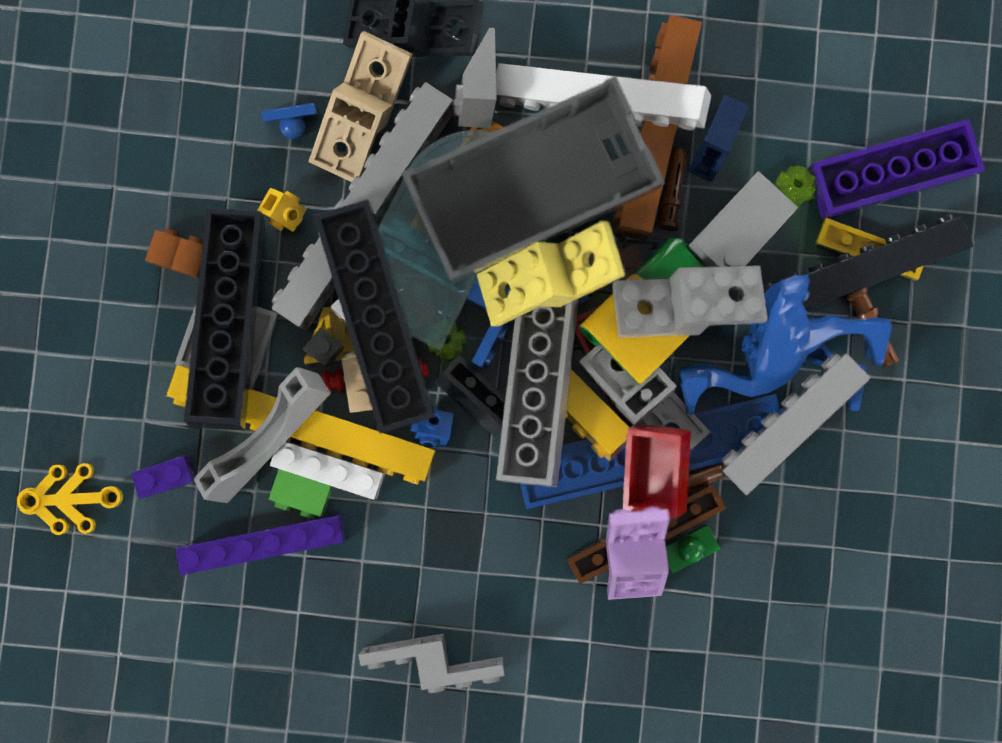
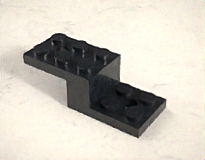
M350 0L343 45L348 48H356L360 34L365 31L412 53V57L474 56L478 46L484 3L480 0ZM375 14L373 22L368 25L369 18ZM456 23H459L457 31L451 34V28Z

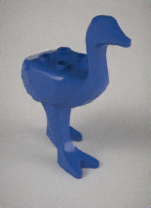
M796 275L781 280L779 283L773 284L764 294L767 321L749 324L751 325L749 335H746L743 339L742 351L744 352L747 366V376H740L713 365H691L681 368L679 384L685 400L686 414L693 415L701 394L708 387H723L742 395L754 397L769 393L785 385L799 371L804 362L821 366L832 355L824 343L838 335L861 334L864 337L865 358L872 359L874 366L881 367L891 333V321L887 318L848 319L833 315L819 319L808 318L803 302L810 295L808 290L810 283L809 275ZM857 363L866 372V366ZM864 385L845 402L848 403L851 411H859Z

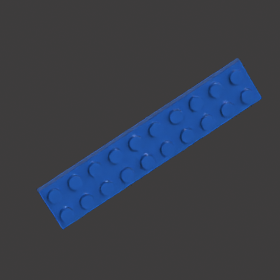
M776 394L694 413L710 433L690 450L689 470L722 463L721 459L733 449L737 452L744 445L741 440L753 430L757 433L764 426L761 421L772 411L778 413L780 411ZM672 423L666 424L664 426L670 428H678L675 424ZM588 439L562 445L558 488L520 484L526 509L624 486L626 447L609 461L605 456L600 458L592 450L591 445L593 444Z

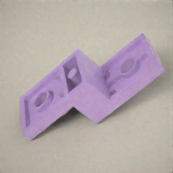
M649 507L641 512L621 509L615 511L614 514H609L606 537L609 566L608 600L662 596L669 572L664 540L669 523L668 509L660 510L658 507Z

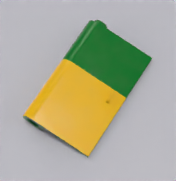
M671 237L627 280L670 279L678 268H700L703 266L688 251V246L682 239ZM613 294L579 326L582 335L593 345H601L638 386L690 336L618 338ZM644 302L637 303V309L641 314H650L648 304Z

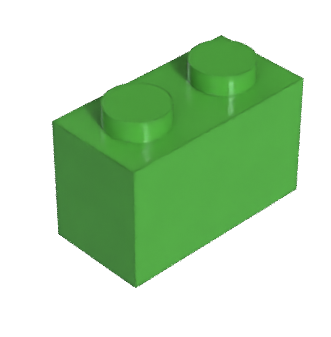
M278 469L268 500L274 501V507L290 511L292 507L301 510V516L315 520L316 516H324L333 486Z

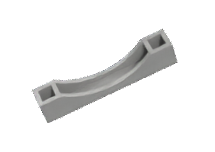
M296 367L280 384L275 405L263 424L248 439L224 455L211 460L198 473L194 481L204 500L228 503L331 394L318 373Z

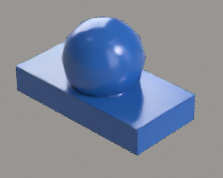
M315 103L265 110L261 114L263 122L280 120L279 129L281 133L288 139H297L304 134L306 124L302 117L318 114V108Z

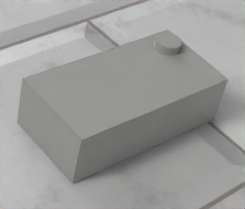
M758 171L693 240L687 249L703 267L746 266L798 207Z

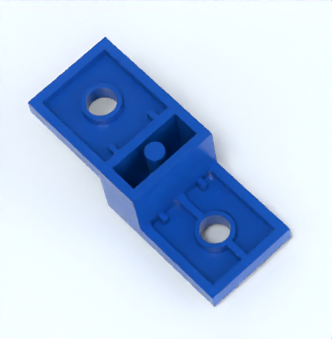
M477 278L467 297L468 304L487 313ZM505 287V294L508 297L510 288ZM505 324L501 326L490 325L472 360L473 366L481 370L484 365L490 367L496 355V350L493 348L497 341L502 343L509 326Z

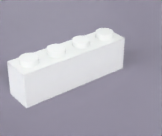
M288 441L274 453L270 464L272 467L373 500L378 497L385 475L377 470L332 457Z

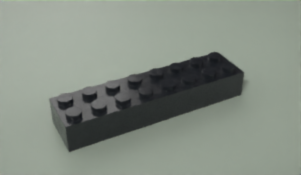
M366 199L313 215L379 433L435 417V411L371 202Z
M206 208L184 422L190 428L245 431L265 220L261 211Z

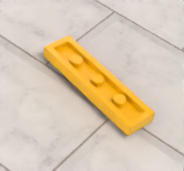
M826 218L823 221L815 244L840 254L849 253L850 257L861 254L859 248L875 243L876 247L886 244L883 238ZM923 266L900 275L917 281Z

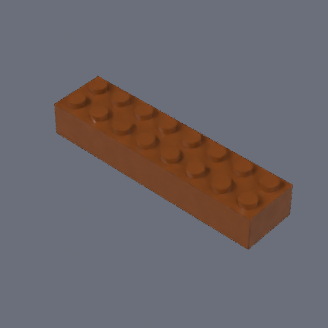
M671 14L667 23L662 22L655 44L656 47L660 48L655 49L649 72H653V75L649 74L648 80L687 85L702 22ZM642 120L641 127L637 126L645 146L649 147L664 180L677 125L668 124L667 127H661L652 124V121ZM663 184L654 193L615 210L612 225L617 226L616 234L644 241L647 240L652 233Z

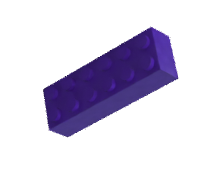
M969 119L818 161L807 169L822 220L972 178L985 171Z

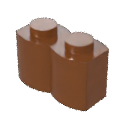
M164 228L163 232L155 230L145 261L199 279L203 240L193 236H189L188 240L179 238V232Z

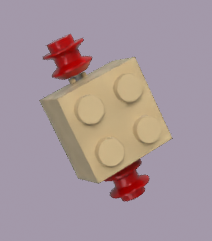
M355 351L344 352L342 357L343 371L336 367L335 373H329L325 368L324 374H321L320 377L330 393L332 389H337L342 394L346 384L350 413L372 410ZM419 356L424 377H429L427 361H422L421 356Z

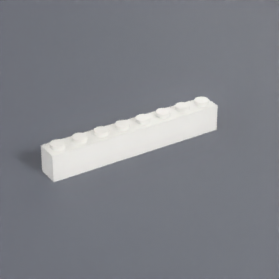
M498 63L496 71V99L504 107L514 108L515 105H523L526 109L539 111L540 108H549L595 87L612 76ZM617 77L632 110L631 115L635 123L640 124L642 120L652 121V124L661 127H667L668 124H676L686 130H695V127H705L711 95L706 87Z

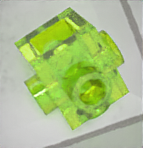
M790 166L785 172L781 171L774 184L797 207L805 200L809 201L816 188L812 185L815 177L810 175L808 169L801 166ZM794 183L800 185L801 188L795 187Z
M449 320L441 321L434 324V329L429 330L431 336L426 337L430 353L435 352L437 358L442 357L443 361L456 358L459 352H463L462 345L466 344L463 328L457 329L456 323L450 324ZM445 334L451 337V341L448 344L441 342V337Z

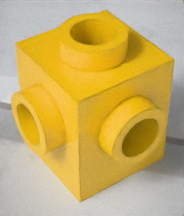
M270 188L257 211H261L262 215L269 218L268 224L275 229L282 231L283 228L294 232L301 223L307 209L298 203L300 198L288 191L284 194Z

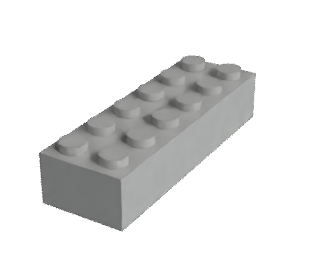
M847 353L829 356L821 364L824 369L818 375L817 373L809 375L801 383L804 388L798 394L793 392L781 402L784 407L778 413L773 411L761 421L764 426L757 433L753 430L741 440L744 445L737 452L732 449L721 459L723 465L720 467L722 471L746 495L871 378Z

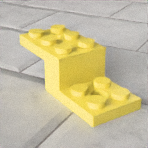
M604 221L559 244L537 242L477 274L491 326H501L539 306L561 307L625 276L610 224ZM593 252L595 261L591 267L588 263V257ZM507 284L510 285V292L508 294V297L505 294V287Z

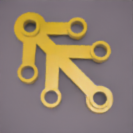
M88 463L78 465L74 475L54 495L45 494L56 481L64 480L67 477L68 471L63 465H53L49 469V474L36 488H26L19 493L17 505L20 511L28 515L37 514L50 526L51 532L55 535L65 534L69 530V523L63 518L57 519L46 506L56 505L77 525L81 533L87 534L95 530L96 522L91 517H85L73 504L101 503L105 508H115L123 501L122 491L115 486L105 487L101 492L72 494L85 479H90L94 475V468ZM84 466L89 469L87 476L81 474V469ZM56 468L62 470V475L59 478L54 474ZM111 492H114L117 495V499L115 502H111L109 500V494ZM30 496L36 499V503L33 506L28 503ZM85 520L90 522L89 530L83 528ZM58 522H61L64 526L61 532L56 529Z

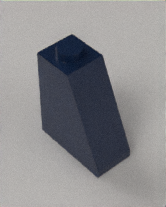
M724 95L688 172L710 182L713 181L731 149L749 107L748 105Z

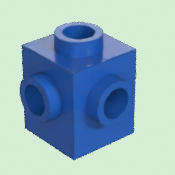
M433 407L435 417L411 424L410 431L415 432L413 442H418L420 445L428 448L435 446L445 448L450 439L453 413L444 412L440 408Z

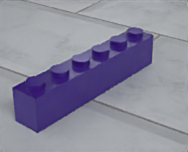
M340 514L175 549L181 576L339 544L346 541V536Z

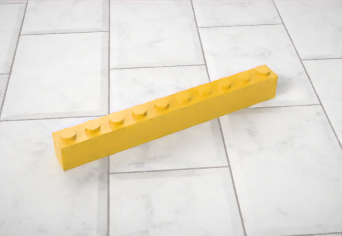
M179 365L176 366L166 396L174 398L173 404L185 407L189 369ZM249 389L246 422L251 424L249 429L256 431L263 424L275 405L276 397ZM316 410L287 439L288 442H291L292 438L301 440L300 446L315 451L317 446L328 449L327 455L342 459L343 455L352 457V463L366 468L368 463L379 466L378 472L393 476L394 472L403 474V480L417 485L420 480L426 481L436 450L385 433H379V431Z

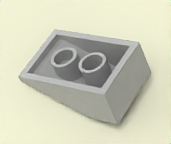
M495 28L488 29L463 73L461 85H456L453 115L458 116V126L491 127L497 100Z

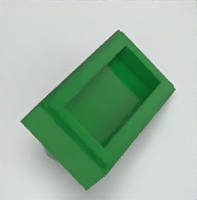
M705 525L665 546L667 563L672 574L720 550L709 525Z

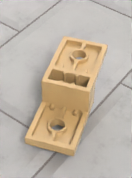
M365 31L360 34L344 83L332 92L308 162L350 182L356 176H362L364 164L369 157L376 135L387 126L411 61L412 53ZM378 61L383 65V75H377L373 71V62ZM337 142H343L347 145L348 154H341L337 150Z

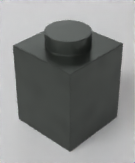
M319 328L303 350L323 366L329 368L345 347L323 329Z

